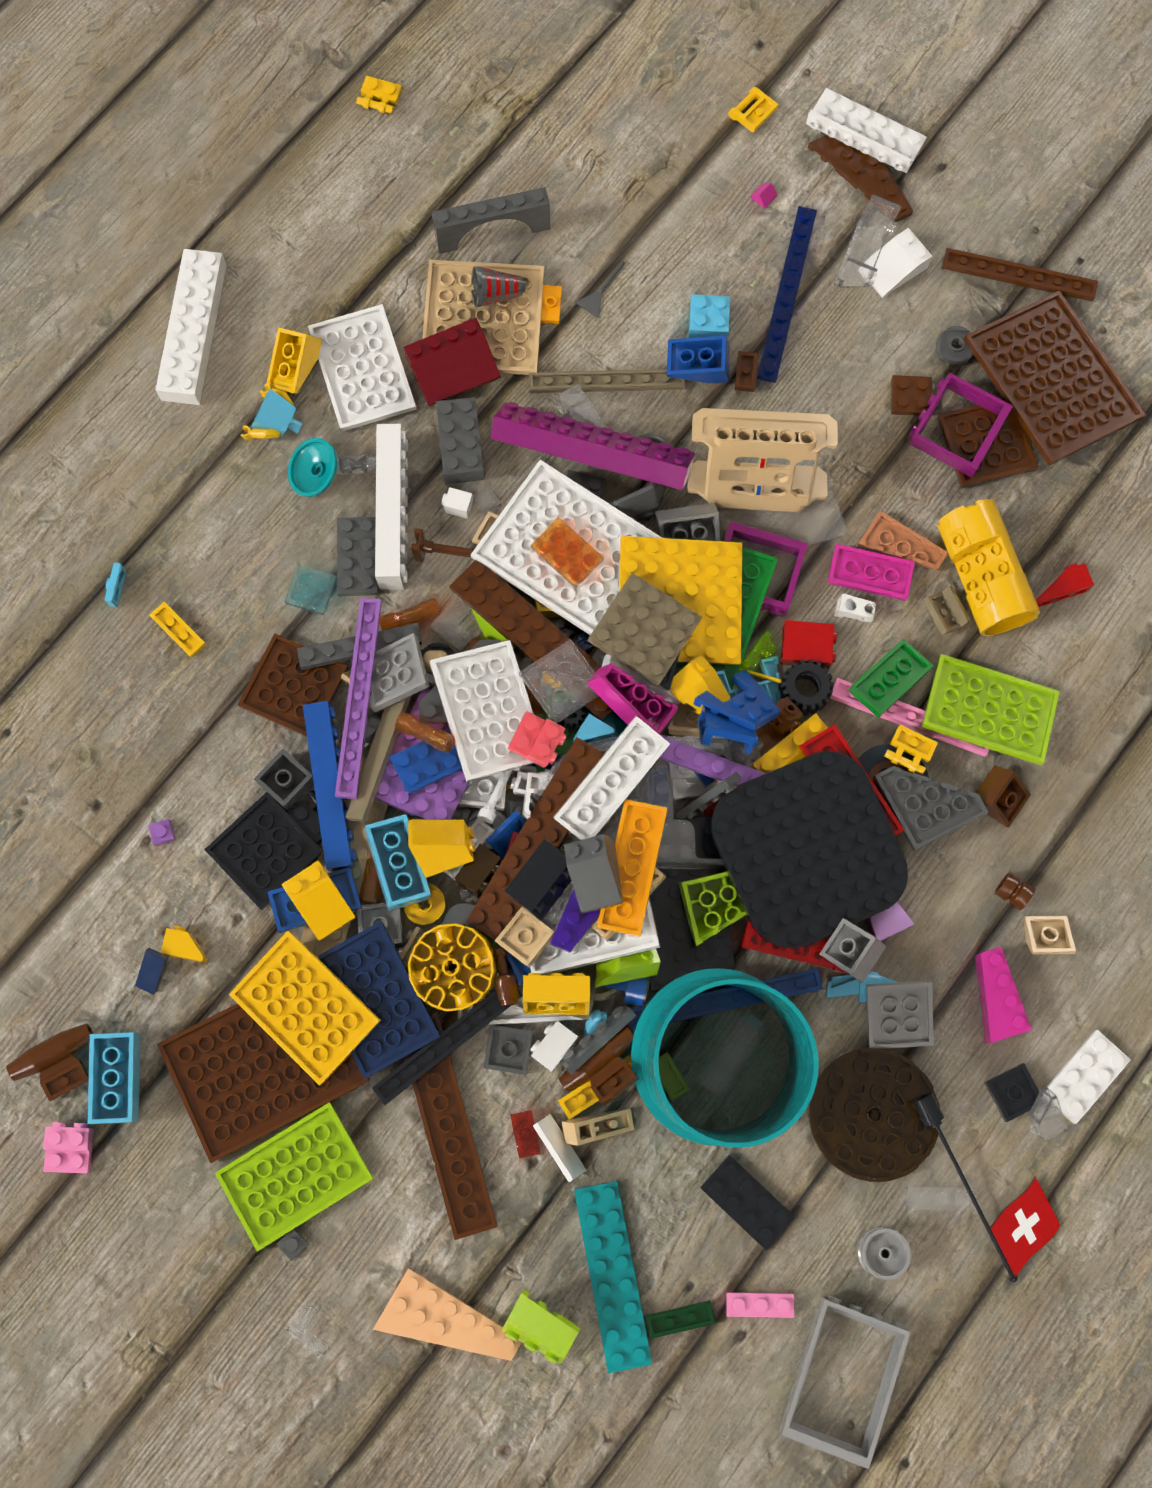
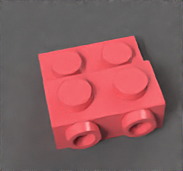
M526 711L507 749L545 768L549 763L553 764L558 753L554 751L557 745L561 746L567 736L564 734L566 728L549 719L544 720Z

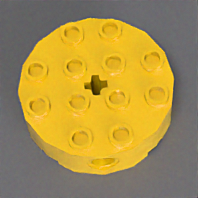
M462 924L438 925L425 932L414 946L408 961L409 980L417 996L430 1006L443 1011L464 1010L481 1002L493 988L494 979L498 972L497 958L493 957L494 949L490 941L477 929ZM452 963L457 964L455 972L449 969Z

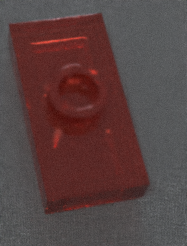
M532 1110L511 1114L519 1159L541 1154L537 1133L533 1127L535 1123Z

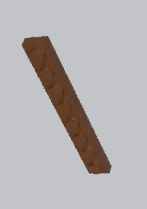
M946 248L942 269L1051 293L1060 291L1062 295L1092 302L1095 299L1098 285L1097 280Z

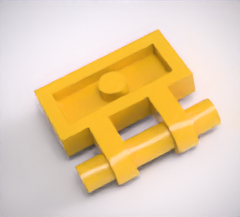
M366 76L360 91L361 96H364V98L358 96L356 104L362 105L366 109H377L380 113L385 114L387 112L393 114L394 106L389 104L397 105L402 93V85Z
M900 724L890 742V745L896 747L897 750L893 752L887 749L884 757L890 759L891 763L907 767L908 771L912 773L917 772L923 775L926 767L919 764L920 760L928 763L938 742ZM904 751L914 756L912 761L902 756Z

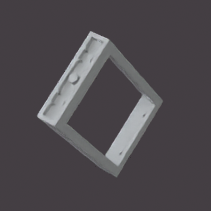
M828 1295V1299L821 1297L779 1432L785 1437L869 1469L911 1332L904 1329L905 1324L895 1320H892V1323L885 1322L882 1315L871 1312L870 1315L862 1313L863 1308L851 1303L849 1307L840 1304V1299ZM827 1310L895 1335L861 1447L793 1421Z

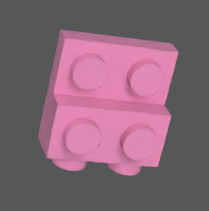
M52 1122V1127H45L43 1149H46L43 1172L90 1173L94 1128H87V1123H74V1127H65L66 1123Z

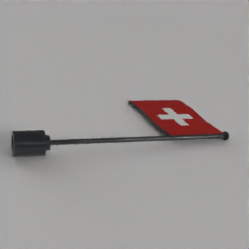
M929 1092L917 1097L912 1103L925 1127L929 1126L931 1129H936L1011 1277L1009 1280L1016 1282L1018 1280L1017 1274L1027 1261L1051 1240L1060 1227V1223L1037 1178L1034 1176L1025 1191L1004 1208L993 1224L989 1226L939 1127L942 1124L941 1120L944 1118V1115L933 1093Z

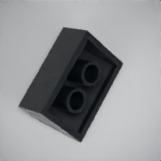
M544 839L504 892L541 921L571 882L565 855Z

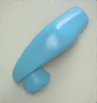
M594 1010L591 1013L589 1020L584 1025L583 1037L590 1035L600 1022L607 1020L608 1017L605 1011Z

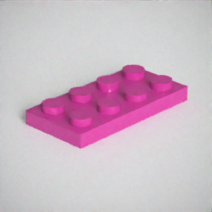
M836 544L827 584L906 601L908 599L915 561Z

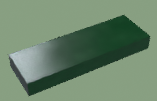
M710 1300L645 1315L650 1339L716 1324Z

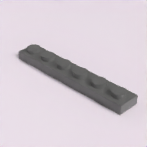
M418 623L378 631L376 651L412 633L418 637L419 645H422ZM356 636L297 648L301 670L352 660Z

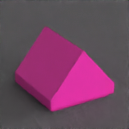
M763 183L750 198L765 209L777 197V193L772 183Z

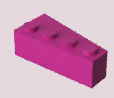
M612 663L599 668L587 683L627 725L637 716L658 734L662 732L679 708L675 704L666 702L665 698L661 695H655L649 691L648 687L643 683L639 684L634 681L632 676Z
M998 947L975 955L985 1044L1032 1030L1002 948Z

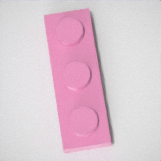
M726 1292V1316L794 1318V1294Z

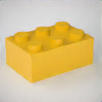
M540 973L523 975V1014L589 1015L590 976H585L582 973H575L572 976H563L561 973H552L550 976H541Z

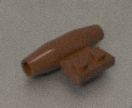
M87 1023L62 1031L25 1051L6 1066L7 1072L13 1081L40 1073V1084L50 1102L89 1081V1074L82 1061L73 1054L90 1042V1034L94 1033Z
M628 1025L623 1027L572 1075L566 1070L559 1077L562 1086L568 1092H571L590 1081L591 1089L601 1104L606 1106L639 1080L628 1062L620 1058L632 1045L634 1032Z

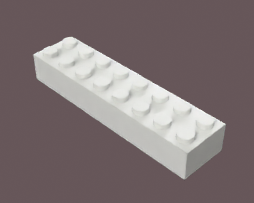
M191 249L183 250L156 385V392L161 401L200 405L227 266L222 253Z
M377 424L375 577L380 590H404V583L408 582V574L405 564L408 563V554L405 545H408V534L405 527L408 526V515L406 514V507H408V496L406 495V488H408V477L406 476V470H408V458H406L408 440L406 439V431H402L401 424Z

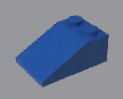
M727 336L669 339L667 377L703 383L729 382L730 346Z

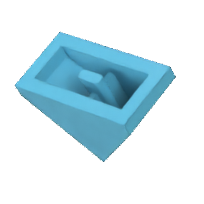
M589 714L574 736L573 741L578 737L588 744H593L619 737L614 728Z

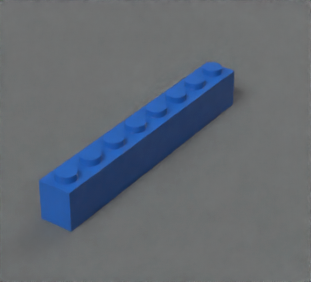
M328 701L303 705L326 869L332 872L347 867L354 868V862L357 861L356 851L351 847L354 835L352 828L348 827V819L345 818L349 809L345 806V800L348 799L335 797L341 752L340 747L336 745V739H339L337 726L334 727L333 719H336L334 706L331 707Z

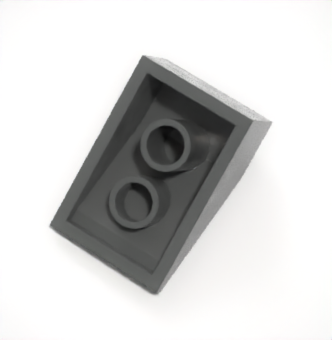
M601 834L565 844L566 864L581 913L584 914L622 904L623 897L615 841L607 835Z

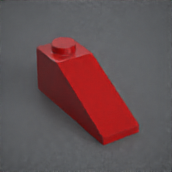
M1077 563L1067 566L1066 570L1036 599L1038 607L1088 592L1094 586L1086 564L1077 565Z

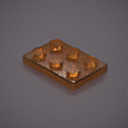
M559 517L530 545L535 553L575 589L604 560L600 553Z

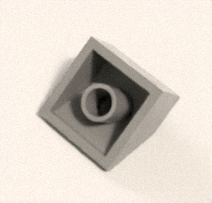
M843 918L820 952V955L863 983L887 946Z

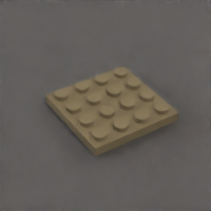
M631 573L587 641L659 686L702 617L634 573Z

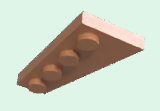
M882 511L878 512L858 543V546L889 556L915 561V564L935 571L938 570L948 554L944 549Z

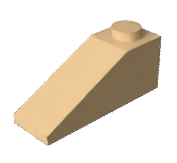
M631 1108L562 1121L565 1143L577 1146L634 1130Z

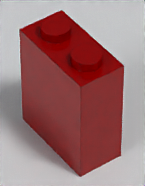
M785 620L782 630L780 665L792 666L795 662L799 664L800 660H805V663H808L809 660H814L813 664L819 662L822 669L824 667L829 669L836 659L833 643L836 644L837 631H834V624Z

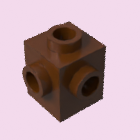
M788 697L776 702L775 704L780 709L778 717L770 721L781 734L797 729L803 713Z

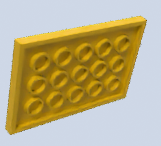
M287 931L229 994L319 1086L333 1074L381 1021L291 931Z

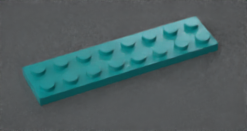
M613 1181L574 1189L608 1374L652 1365L618 1183Z

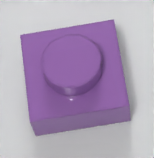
M169 819L148 825L154 846L176 840Z

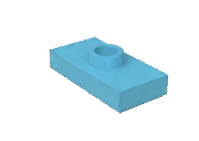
M114 562L111 576L106 581L107 592L105 602L110 607L115 608L118 607L127 572L121 563Z

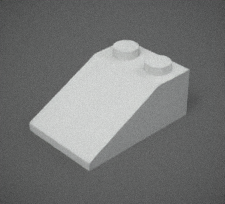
M907 228L891 239L859 268V271L883 298L926 270L932 255L913 232Z

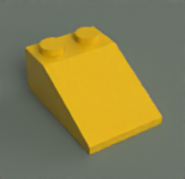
M278 327L267 384L272 388L297 394L319 358L322 338Z
M319 861L281 884L319 941L356 918Z

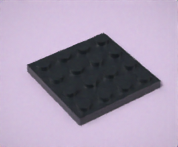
M267 792L204 849L261 910L270 903L268 891L283 887L281 884L309 867L324 853Z

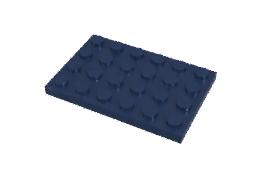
M382 921L317 956L381 1020L351 1053L364 1079L441 1037L424 1001L417 996L409 980V972Z

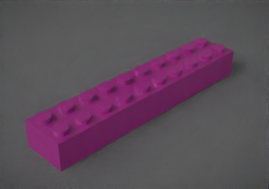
M505 402L493 419L491 439L683 490L686 485L695 457V453L687 448L671 447L668 443L652 442L649 438H637L626 432L618 433L608 427L600 428L589 422H577L570 417H558L554 413H543L533 407L524 408L514 402Z

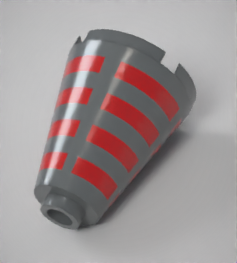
M479 266L472 269L471 284H473L474 290H471L475 307L520 297L526 291V282L522 280L521 276Z

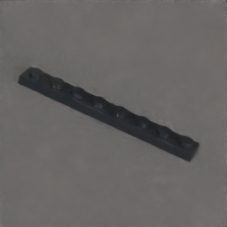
M518 989V991H519V997H520V998H518V1000H519V999H521V998L523 997V994H522L521 991ZM495 990L440 1033V1038L425 1045L374 1085L372 1089L386 1106L512 1005L501 1007V1002H498Z

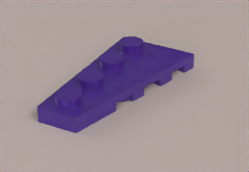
M573 889L550 945L570 953L599 916L601 909L584 914L581 913L575 890Z

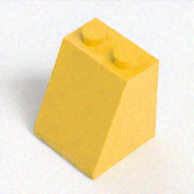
M412 819L408 821V846L426 878L474 861L473 852L476 849L472 839L475 838L472 827H468L464 820Z

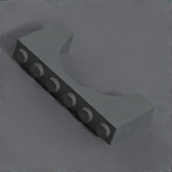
M545 187L431 212L439 254L458 250V244L466 233L481 224L494 220L513 219L524 222L530 227L532 233L550 230V203Z

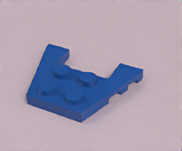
M745 669L733 675L731 680L743 692L723 703L714 695L705 691L695 697L693 703L698 707L704 705L710 708V712L715 715L724 714L730 717L729 721L753 732L778 717L780 713L778 706Z

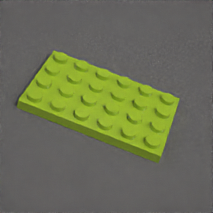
M941 654L921 728L1042 766L1046 757L1060 691Z
M331 1102L214 1173L257 1252L374 1179Z

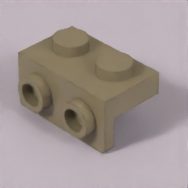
M952 586L946 588L941 593L928 596L923 600L942 635L957 631L970 622V618Z

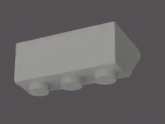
M714 503L655 511L657 535L662 538L720 541L719 512Z

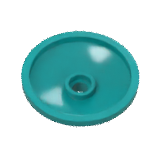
M311 438L301 443L293 452L288 465V480L290 486L297 494L304 497H315L323 493L333 482L338 460L336 451L329 442L321 438Z

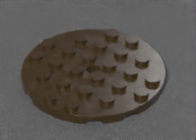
M863 1048L848 1052L831 1062L817 1079L814 1094L809 1103L808 1114L814 1141L823 1156L835 1168L853 1178L869 1182H887L904 1177L919 1167L930 1155L937 1141L938 1133L936 1129L924 1126L912 1103L917 1097L929 1092L933 1093L937 1101L934 1087L926 1074L914 1062L897 1052L881 1048ZM872 1108H876L880 1112V1117L876 1121L869 1118L868 1112Z

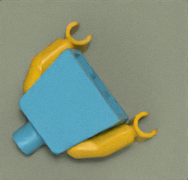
M266 383L264 387L267 391L260 390L264 400L251 426L253 429L251 430L248 426H243L242 428L248 432L245 435L241 434L247 441L253 438L269 439L278 438L279 436L283 437L287 428L298 434L303 424L292 418L296 407L293 406V402L288 394L275 388L271 389L270 385Z

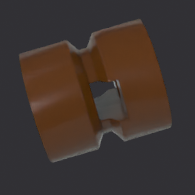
M1008 872L996 888L994 894L1004 901L1010 899V904L1021 911L1029 902L1036 889L1026 882L1020 883L1018 876Z

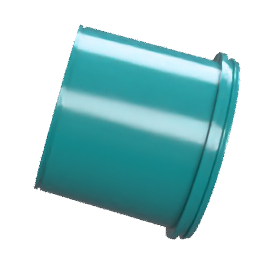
M717 968L694 971L664 986L643 1010L637 1022L631 1046V1067L639 1078L635 1084L648 1110L663 1126L674 1134L686 1140L704 1145L732 1148L751 1147L766 1143L780 1136L797 1122L808 1107L818 1078L819 1061L816 1041L807 1020L800 1010L786 996L763 981L749 974L731 969ZM727 984L753 993L762 999L776 1014L787 1037L789 1068L780 1095L764 1114L754 1121L737 1128L711 1130L683 1121L670 1105L660 1080L659 1050L664 1032L670 1020L683 1004L702 991Z

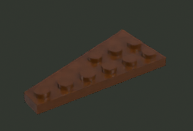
M828 135L808 144V148L812 152H817L824 162L831 164L835 171L854 188H859L865 193L864 196L867 199H872L878 204L879 209L894 222L912 215V207L883 162L862 153L852 146H847L842 141L831 138Z

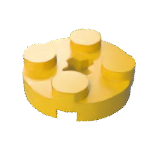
M428 883L431 893L428 900L429 908L422 910L419 903L404 907L409 920L417 925H433L441 919L445 912V897L441 890L431 883Z

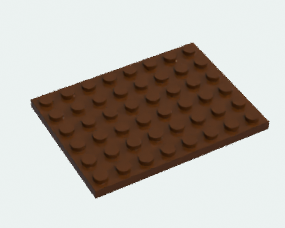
M1060 291L967 334L963 339L1005 402L1013 406L1012 412L1049 466L1143 419L1146 415Z
M238 1003L157 1044L210 1163L216 1162L370 1082L369 1077L364 1079L352 1054H350L333 1074L319 1086Z

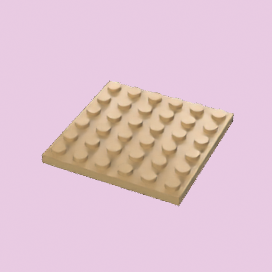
M429 260L422 339L477 318L499 373L523 375L537 373L544 266ZM479 266L521 276L522 280L526 282V291L520 297L475 307L471 290H474L473 284H471L472 269Z

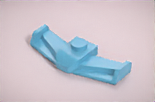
M872 971L863 983L849 974L827 977L826 998L858 994V1002L866 1003V984L896 983V981L880 976L877 972Z

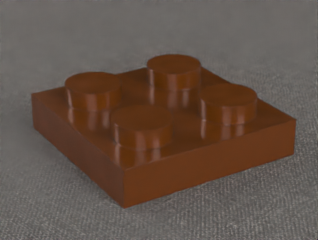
M892 376V415L920 416L923 409L928 410L930 405L927 403L932 396V377Z

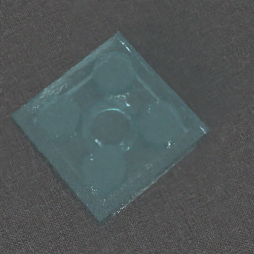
M298 565L284 602L287 605L324 615L337 577Z

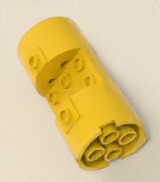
M983 499L975 501L976 505H969L967 507L963 505L947 513L938 521L940 525H937L951 562L955 564L967 593V602L981 636H993L1022 627L1038 618L1040 609L1010 541V536L996 502L993 499Z

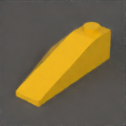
M702 655L688 663L673 677L669 689L684 705L688 703L696 709L695 712L699 715L703 705L698 707L693 703L695 697L705 691H708L723 703L731 699L716 670Z

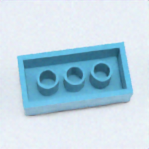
M407 814L365 825V834L388 911L429 900L431 893L426 877L408 846Z
M134 1032L90 1034L88 1124L139 1122L140 1034Z

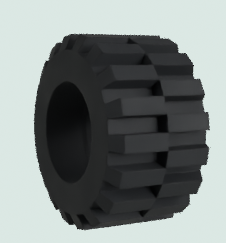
M800 660L799 664L797 662L793 663L791 668L788 667L781 679L782 683L779 685L781 697L783 699L788 697L803 712V715H808L809 712L813 715L818 710H822L833 693L834 682H831L832 675H827L828 669L826 667L822 669L820 667L821 663L813 664L814 660H809L808 663H805V660ZM799 679L812 681L817 687V694L811 697L801 695L795 688V681Z

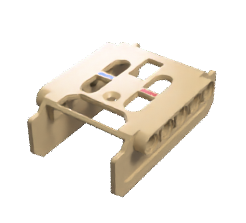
M702 408L693 414L692 441L705 443L709 447L708 461L697 460L693 463L687 483L688 493H698L708 501V504L714 503L716 508L800 512L805 506H808L815 500L827 499V473L819 468L817 464L821 451L825 448L835 449L838 445L837 421L830 415ZM738 457L759 458L758 463H739L735 461ZM767 458L787 459L790 461V464H767ZM803 460H815L814 466H799L796 464Z

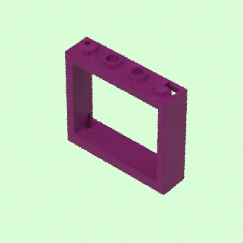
M949 372L947 378H942L936 387L939 389L937 395L933 393L927 403L930 405L928 410L923 409L918 420L921 421L919 426H913L909 434L912 437L909 444L972 478L1013 406ZM947 389L998 415L972 462L920 436Z
M730 521L724 542H731V538L734 537L797 556L784 602L764 597L760 611L763 609L771 611V614L775 616L776 614L786 616L808 544Z

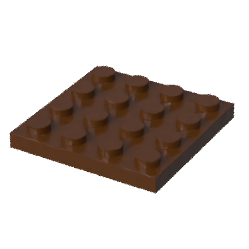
M979 405L939 414L937 419L948 451L972 462L998 415ZM1012 410L1009 412L973 477L971 478L955 469L961 489L1037 470L1038 464L1027 433Z
M274 633L238 706L307 737L303 705L328 701L331 704L342 682L341 675L347 672L349 667L338 662L301 670L297 648L305 646Z

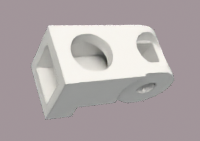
M843 593L837 599L834 616L872 622L874 620L876 604L872 601Z

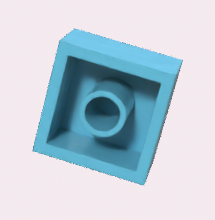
M691 294L688 338L726 335L728 338L730 296Z

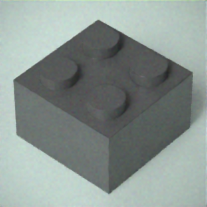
M284 749L254 778L256 783L287 811L314 785L313 775Z

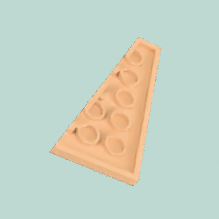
M408 1268L373 1330L509 1361H512L522 1343L519 1340L513 1341L507 1338L505 1332L501 1331L503 1326Z

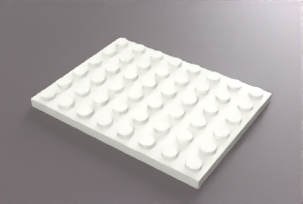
M539 460L471 553V558L487 566L509 583L591 635L619 593L620 537H662L542 460Z

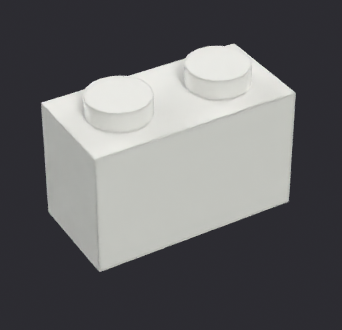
M559 1021L555 1024L551 1022L544 1031L546 1036L542 1042L537 1040L531 1048L533 1052L531 1057L550 1072H553L578 1038L577 1035Z

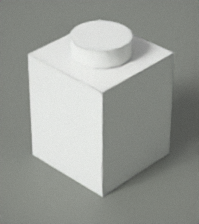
M449 487L448 493H444L441 503L444 506L445 513L468 519L473 504V494Z

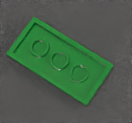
M903 639L860 677L848 691L875 716L880 718L932 670L934 665Z

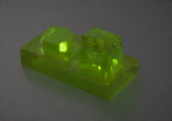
M766 631L759 637L742 661L740 667L742 670H747L749 667L754 668L761 660L758 657L760 654L767 658L774 654L777 646L770 640L772 636L770 632Z

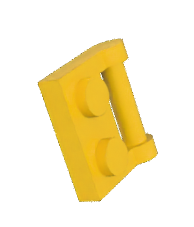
M753 87L749 94L736 107H733L728 114L731 119L737 120L752 133H755L778 109L779 104L757 87ZM757 99V101L743 114L742 111L753 100Z

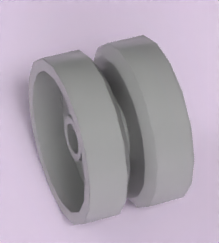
M874 1227L864 1232L858 1240L856 1249L858 1261L862 1268L870 1275L884 1280L896 1279L904 1274L909 1267L911 1260L910 1246L905 1237L897 1231L885 1227ZM882 1250H887L886 1255L882 1257Z

